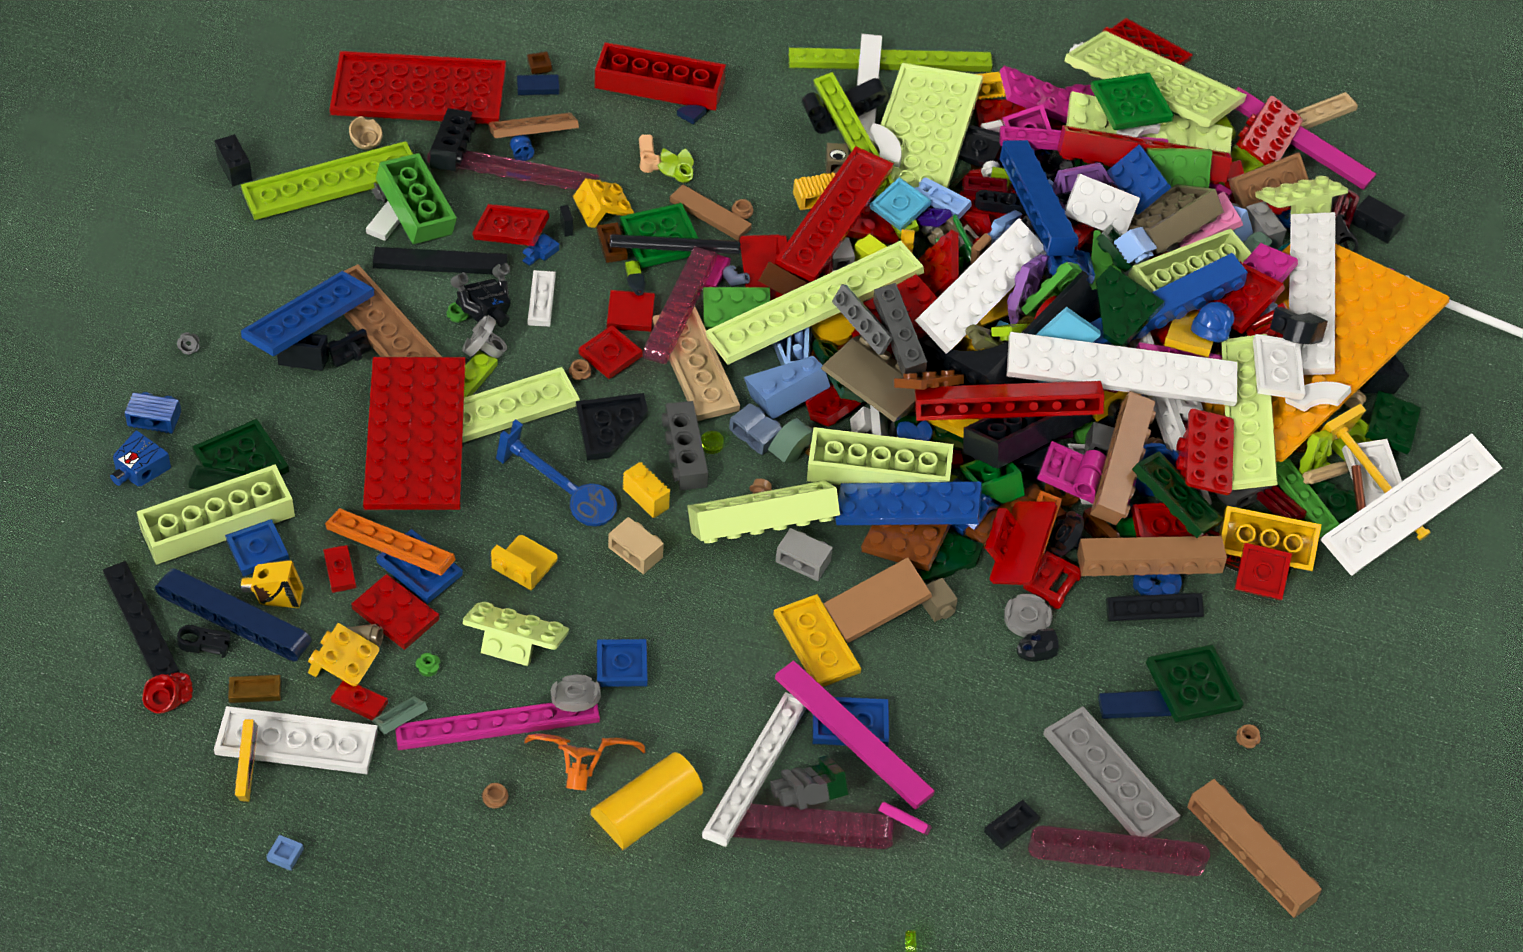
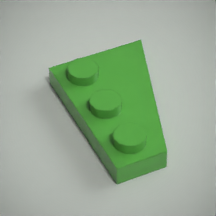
M1071 262L1061 264L1056 270L1057 273L1052 278L1045 280L1041 285V289L1036 294L1027 298L1026 304L1021 308L1022 311L1028 316H1036L1039 308L1048 298L1055 295L1058 296L1081 273L1082 269L1077 263Z

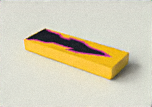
M244 719L235 788V795L240 801H250L258 725L254 719Z

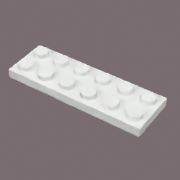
M226 706L214 747L215 755L239 758L244 719H254L258 725L254 760L368 774L378 733L377 725Z

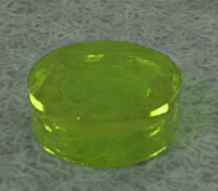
M717 431L705 432L701 437L703 451L706 453L716 454L724 447V437Z
M906 930L905 932L906 952H917L916 930Z

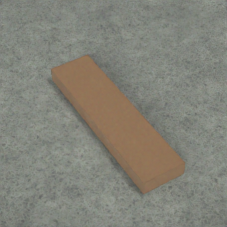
M685 185L680 186L670 196L671 203H682L685 211L737 241L751 230L752 224Z

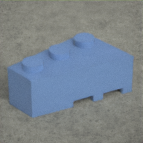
M814 356L744 377L751 398L772 420L830 387L827 374L821 369L823 365Z

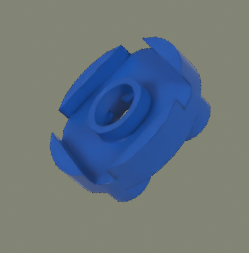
M1180 574L1134 575L1133 587L1141 595L1179 594L1182 585ZM1153 579H1158L1162 582L1160 585H1156Z

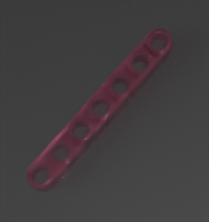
M696 246L693 248L646 342L643 352L644 359L664 365L667 364L703 291V287L714 268L717 258L716 252Z
M751 804L732 837L887 849L893 845L894 821L887 815L807 808L800 810L795 807Z
M1050 826L1034 828L1028 845V852L1037 859L1188 876L1201 875L1210 857L1208 848L1200 843Z

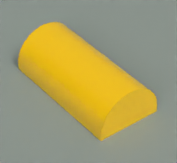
M1226 506L1222 517L1224 520L1221 522L1219 531L1226 554L1241 557L1244 543L1292 553L1289 567L1313 571L1322 524Z
M673 752L591 809V816L624 850L703 794V785L690 762L681 754Z

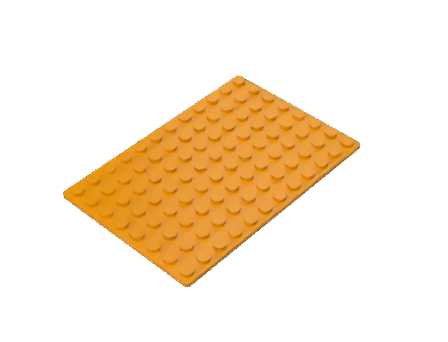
M1335 243V374L1303 376L1304 385L1315 382H1337L1351 386V393L1339 406L1319 404L1305 412L1285 403V397L1272 396L1276 461L1283 462L1449 303V296ZM1290 244L1282 251L1283 253L1290 255ZM1290 274L1282 282L1285 290L1274 302L1278 305L1284 302L1288 310ZM1220 342L1218 355H1222V344ZM1201 402L1203 411L1225 416V405Z

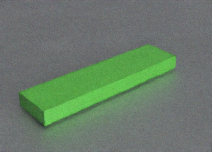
M1287 458L1283 462H1276L1279 486L1286 495L1306 511L1305 520L1307 522L1322 524L1319 538L1339 526V522L1311 486L1303 482L1304 478L1291 460Z

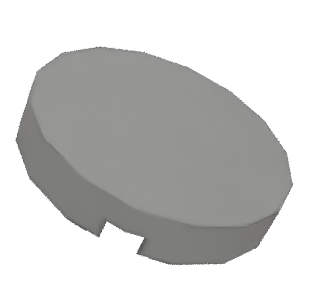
M1020 594L1016 598H1011L1004 610V622L1008 629L1022 637L1035 633L1038 629L1049 628L1053 618L1050 606L1048 607L1045 604L1044 599L1033 594Z
M586 675L566 676L558 684L556 681L550 690L552 703L557 708L569 712L590 709L601 698L599 683L597 681L596 683L593 682L592 678Z

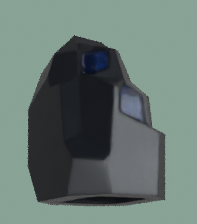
M1053 628L1038 629L1035 633L1027 634L1020 640L1017 646V654L1020 658L1034 662L1051 659L1057 656L1059 650L1058 637Z

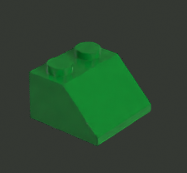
M980 460L960 466V470L970 482H982V493L995 500L1006 503L1025 496L1021 471L1013 462L998 469Z

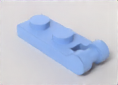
M923 178L919 182V186L915 187L916 190L931 200L930 206L949 209L952 216L956 214L959 219L972 206L971 200L928 178Z
M1014 210L995 219L991 225L992 230L988 233L992 239L991 245L1017 219H1021L1023 214Z

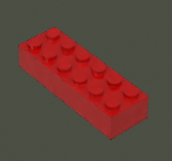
M605 42L595 68V88L682 105H699L716 111L725 84L726 65Z

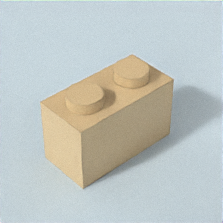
M627 517L609 533L608 548L644 575L663 558L664 543L658 536L652 535L645 530L639 522H635Z

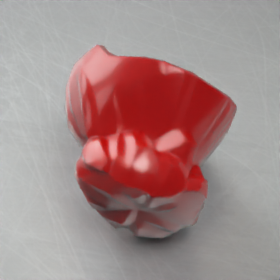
M176 672L171 675H157L149 679L143 690L142 700L144 706L153 713L162 714L175 709L181 703L189 702L193 694L190 676L185 673Z

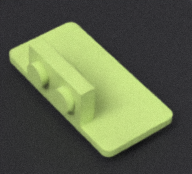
M1317 176L1313 180H1299L1298 183L1294 184L1284 183L1280 187H1265L1263 190L1257 191L1255 197L1277 208L1291 206V214L1331 213L1332 197L1347 194L1348 188L1342 186L1340 182L1330 180L1327 176Z
M488 602L476 603L463 618L464 625L485 631L481 653L528 666L531 662L534 645L555 650L569 632V628L559 622H547L540 620L535 615L526 616L517 613L513 609L497 608Z

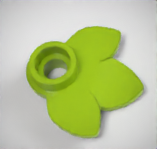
M663 148L660 156L662 162L657 165L659 170L666 176L674 177L679 182H689L693 177L692 166L694 161L687 149H683L677 156Z

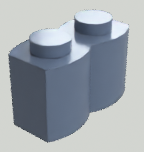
M750 403L732 416L729 424V429L734 435L746 441L753 450L761 455L768 451L773 439L782 428L779 422L766 417L760 407Z

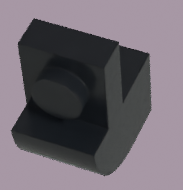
M1276 307L1270 329L1282 334L1285 340L1299 344H1315L1323 341L1328 321L1310 312L1298 315L1283 307Z

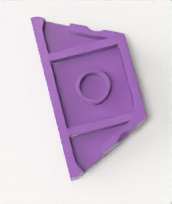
M1099 162L1059 170L1052 186L1055 195L1072 191L1078 174L1104 184L1113 181Z
M1039 254L1022 265L1021 270L1017 272L1014 281L1016 284L1014 291L1010 293L1007 300L1010 324H1027L1029 316L1021 308L1026 304L1028 297L1037 293L1049 256Z

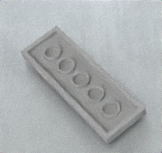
M1084 706L1044 729L1043 735L1139 845L1179 820L1180 814Z

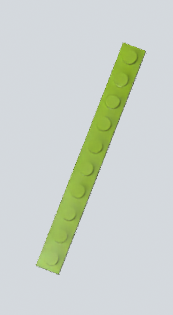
M789 48V68L859 69L860 49ZM881 50L879 70H900L901 64L905 63L950 71H992L991 52Z
M831 72L813 79L818 93L850 151L852 152L855 146L879 156L834 73ZM890 174L875 194L876 198L894 182ZM914 220L905 229L917 232L919 231V226L916 220ZM892 225L898 238L900 239L901 231Z

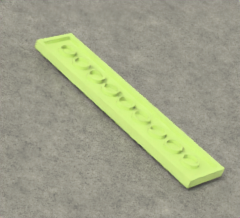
M899 241L707 330L706 337L728 365L840 313L838 308L832 303V300L842 284L847 285L863 302L874 297V289L893 283L897 285L915 274L918 276L923 274L924 266L902 241Z

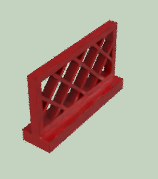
M1125 18L1112 28L1106 27L1103 29V31H1107L1160 56L1161 54H1168L1169 56L1162 57L1182 66L1190 61L1193 55L1128 18Z

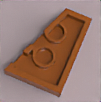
M941 370V375H936V371L922 372V376H917V373H903V378H894V388L927 389L929 387L936 388L939 386L964 384V375L955 374V370Z

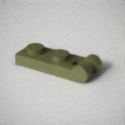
M975 324L968 326L965 330L968 338L972 339L971 343L976 350L992 348L1007 342L1000 341V336L992 337L991 330Z

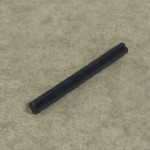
M612 234L610 236V247L739 254L741 245L739 241L620 234Z

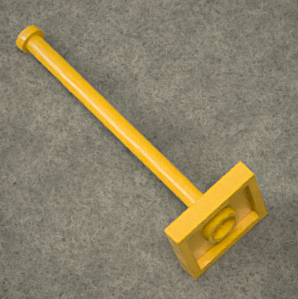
M1360 403L1326 423L1321 431L1327 430L1332 433V441L1341 438L1382 491L1386 493L1392 489L1391 485L1348 433L1366 411ZM1423 526L1415 531L1418 534L1417 538L1419 541L1431 533L1429 529H1425Z

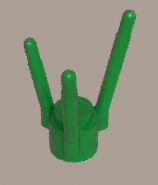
M955 214L953 215V221L965 244L959 247V257H964V264L967 265L971 261V247L973 245L958 216Z

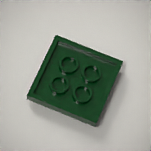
M1213 645L1150 656L1145 662L1175 723L1240 710L1244 704Z

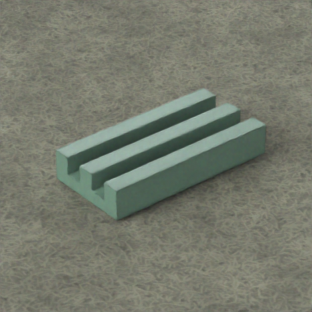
M413 696L374 718L372 723L377 725L380 732L386 734L427 711L428 708L424 701Z

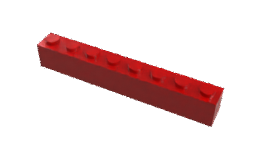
M1063 125L1057 150L1059 155L1066 160L1079 158L1083 159L1082 161L1094 164L1097 161L1103 162L1105 166L1112 167L1139 144L1145 151L1147 148H1204ZM1212 150L1209 183H1226L1232 162V157L1228 152Z
M1101 381L939 386L936 388L915 389L916 421L1104 414V390Z

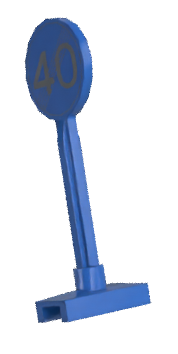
M515 419L513 421L510 434L505 431L500 434L496 455L498 461L504 464L515 454L542 472L572 495L570 509L572 515L579 522L596 527L605 525L612 520L616 514L617 502L609 489L598 484H586L578 487L536 456L520 441L523 424Z

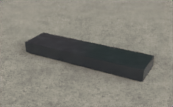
M1202 593L1106 597L1108 622L1204 617Z

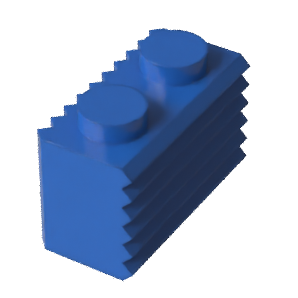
M133 392L128 407L125 410L127 426L139 429L146 428L147 430L151 429L157 432H169L170 434L173 433L181 414L179 400L172 396H153L148 392Z

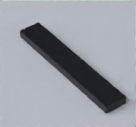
M375 247L372 264L373 268L465 272L493 275L492 270L496 265L500 264L501 268L502 265L507 263V254Z

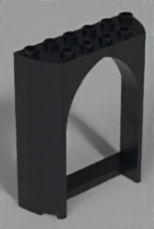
M1045 268L1039 287H1041L1045 280L1053 277L1049 273L1048 268ZM1082 271L1021 333L1036 335L1065 307H1068L1089 323L1094 321L1100 314L1098 292L1096 289L1092 290L1088 283V274ZM928 334L918 339L927 360L926 371H936L937 374L941 375V370H955V374L964 375V384L951 386L1034 383L1036 381L1007 376L1008 341L984 350L959 351L951 349L946 354Z

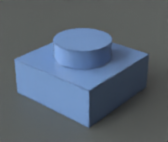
M279 835L267 854V861L291 871L304 850L303 844Z

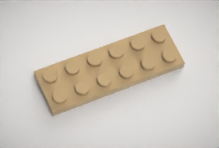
M696 307L653 316L654 327L687 401H693L697 421L740 411L738 399L713 345L706 337V329Z

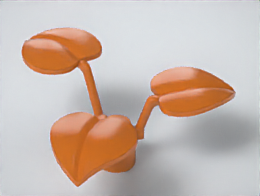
M530 734L525 738V743L536 739L552 741L558 744V749L564 750L565 773H568L566 788L586 791L588 776L592 777L594 767L604 747L615 744H628L645 753L644 744L624 738H602L598 750L568 745L571 740L556 735ZM569 754L577 759L576 763L572 762V767ZM595 755L587 770V764L581 763L582 757Z

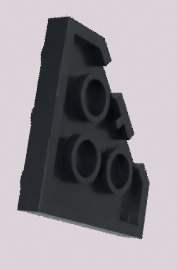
M644 393L576 401V411L587 461L610 458L648 417Z

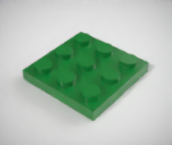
M1150 72L1095 80L1091 83V89L1114 131L1173 121L1174 114Z
M682 203L620 216V224L625 235L698 239ZM632 248L640 268L703 254V252Z

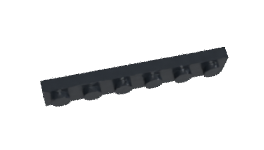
M124 561L102 569L104 577L152 677L179 672L127 562Z

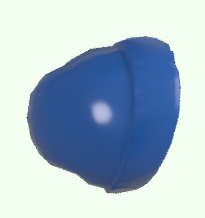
M1222 302L1206 304L1194 318L1191 331L1209 341H1226L1229 338L1231 326L1234 324L1235 319L1232 309Z

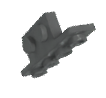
M842 284L832 303L878 355H883L893 336L847 285Z

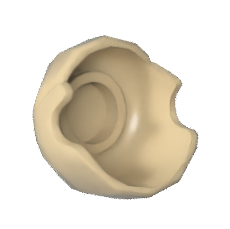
M360 116L354 119L349 126L350 139L356 147L371 150L381 143L383 138L382 128L374 119L368 120Z

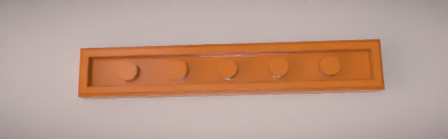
M341 508L325 523L327 530L440 576L456 560L453 553Z

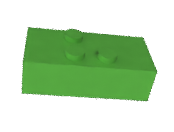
M417 153L380 162L376 180L412 244L452 235L457 218L421 155Z

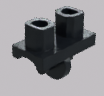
M363 328L359 331L352 330L347 333L345 338L339 341L332 340L328 343L329 353L333 365L336 367L352 359L359 361L362 359V354L372 350L367 339V331Z

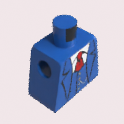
M136 430L113 455L116 471L110 477L118 486L127 479L136 486H143L171 468L169 454Z

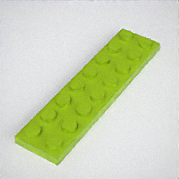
M407 141L241 184V190L254 220L373 189L375 188L374 183L378 184L376 176L380 162L413 154Z

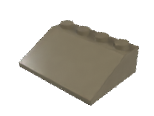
M1176 184L1139 215L1134 213L1127 231L1143 227L1157 247L1152 253L1158 255L1166 252L1169 246L1182 242L1185 236L1198 232L1204 224L1214 222L1217 216L1224 213L1216 189Z
M861 334L849 340L821 367L823 371L893 422L915 411V389L894 388V378H903L897 361L891 357V353L887 350L883 355H878Z

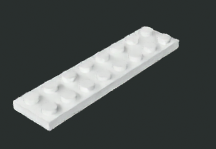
M1020 218L1017 219L915 321L947 354L966 335V328L973 324L976 325L1016 285L1014 282L1015 276L1021 270L1022 265L1039 254H1046L1043 244Z

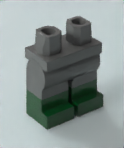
M828 755L818 758V765L805 769L794 768L791 771L789 769L782 770V778L770 781L772 794L775 798H779L783 807L795 804L800 810L806 809L807 804L814 805L849 795L845 771Z

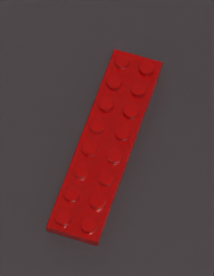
M855 146L775 259V265L808 281L817 280L893 170L894 163Z

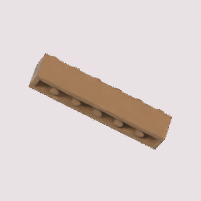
M1129 391L1121 402L1090 515L1117 525L1121 518L1125 519L1130 510V505H1127L1128 500L1134 494L1135 486H1133V482L1137 479V474L1132 468L1143 459L1146 451L1143 445L1150 436L1151 430L1148 427L1156 415V411H1153L1154 400Z
M1195 536L1080 539L1077 552L1081 576L1223 573L1227 560L1222 536H1200L1198 538Z
M1213 779L1191 795L1187 806L1191 812L1293 918L1317 901L1322 891L1317 881L1309 877L1297 860L1291 858L1277 840L1272 839L1264 830V827L1247 813L1242 804L1234 800L1223 785H1220Z

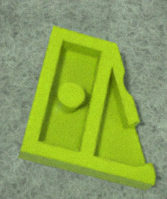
M1323 430L1309 437L1307 450L1300 460L1299 472L1301 475L1304 472L1330 465L1327 462V456L1332 454V433Z

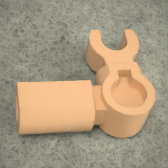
M641 135L639 137L641 157L639 167L646 173L658 171L657 165L662 161L659 155L654 154L652 135Z

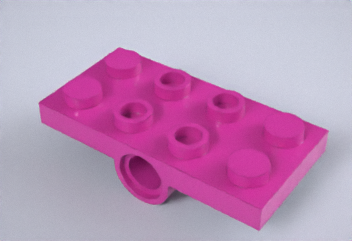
M1005 65L1002 67L1000 75L1008 101L1023 106L1026 109L1043 104L1047 117L1067 124L1070 93L1066 89L1053 86L1049 82L1036 79L1034 76L1024 74L1015 68L1012 69Z
M1260 243L1243 263L1282 283L1296 268L1298 260L1295 257Z
M1051 441L1037 479L1093 504L1106 456L1097 450H1089L1083 455Z

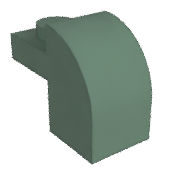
M798 418L793 419L781 428L768 450L784 463L796 462L804 448L809 447L811 444L813 428L805 425Z

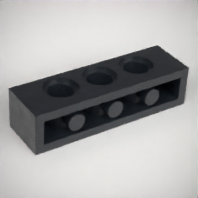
M447 109L431 146L430 168L456 171L458 164H462L463 153H466L467 145L470 143L472 133L475 131L476 121L472 120L473 112Z

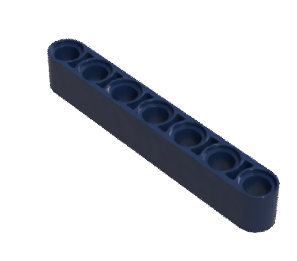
M170 568L155 586L158 595L165 600L288 660L298 661L312 643L311 637L302 629L175 568Z

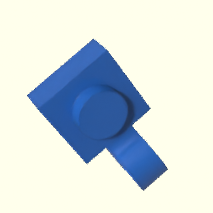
M543 233L539 236L535 246H528L523 251V254L527 256L523 259V262L530 266L539 258L545 261L559 251L560 244Z

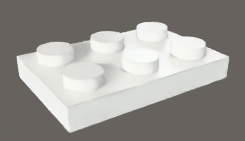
M1078 174L1065 207V214L1070 219L1100 231H1104V229L1112 224L1122 236L1129 228L1140 198Z
M1255 334L1253 348L1258 394L1303 400L1305 386L1300 344L1279 337Z
M1387 439L1357 443L1392 488L1402 482ZM1347 445L1342 448V452L1351 478V466H1361L1365 504L1367 506L1385 493Z

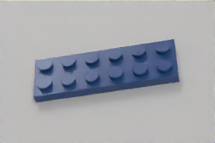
M341 271L242 329L241 336L244 340L274 357L373 297L374 288Z
M982 482L841 483L838 499L840 515L836 516V524H979Z

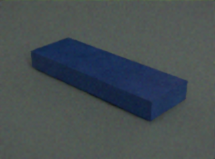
M1160 691L1099 693L1098 696L1102 719L1172 716Z

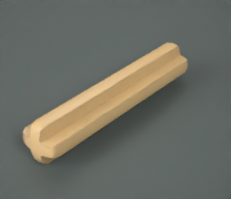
M1345 461L1336 462L1304 472L1302 475L1304 478L1303 482L1306 485L1314 484L1346 474L1349 469Z

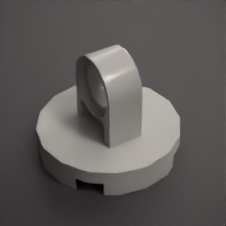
M485 315L473 328L472 331L474 333L470 339H466L462 351L471 357L481 349L493 358H500L507 350V345L504 340L492 332L496 320L489 315Z

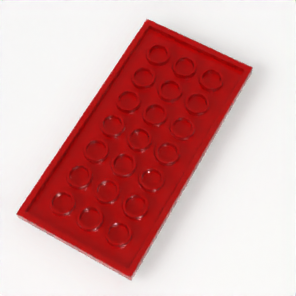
M340 51L330 103V115L443 121L447 109L451 108L473 112L472 120H475L476 123L489 124L490 122H499L506 60Z
M373 357L363 498L364 510H460L465 357Z

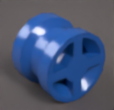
M517 135L511 139L510 147L516 160L527 161L533 157L534 148L531 145L529 136Z

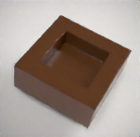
M548 52L527 54L531 74L552 71Z

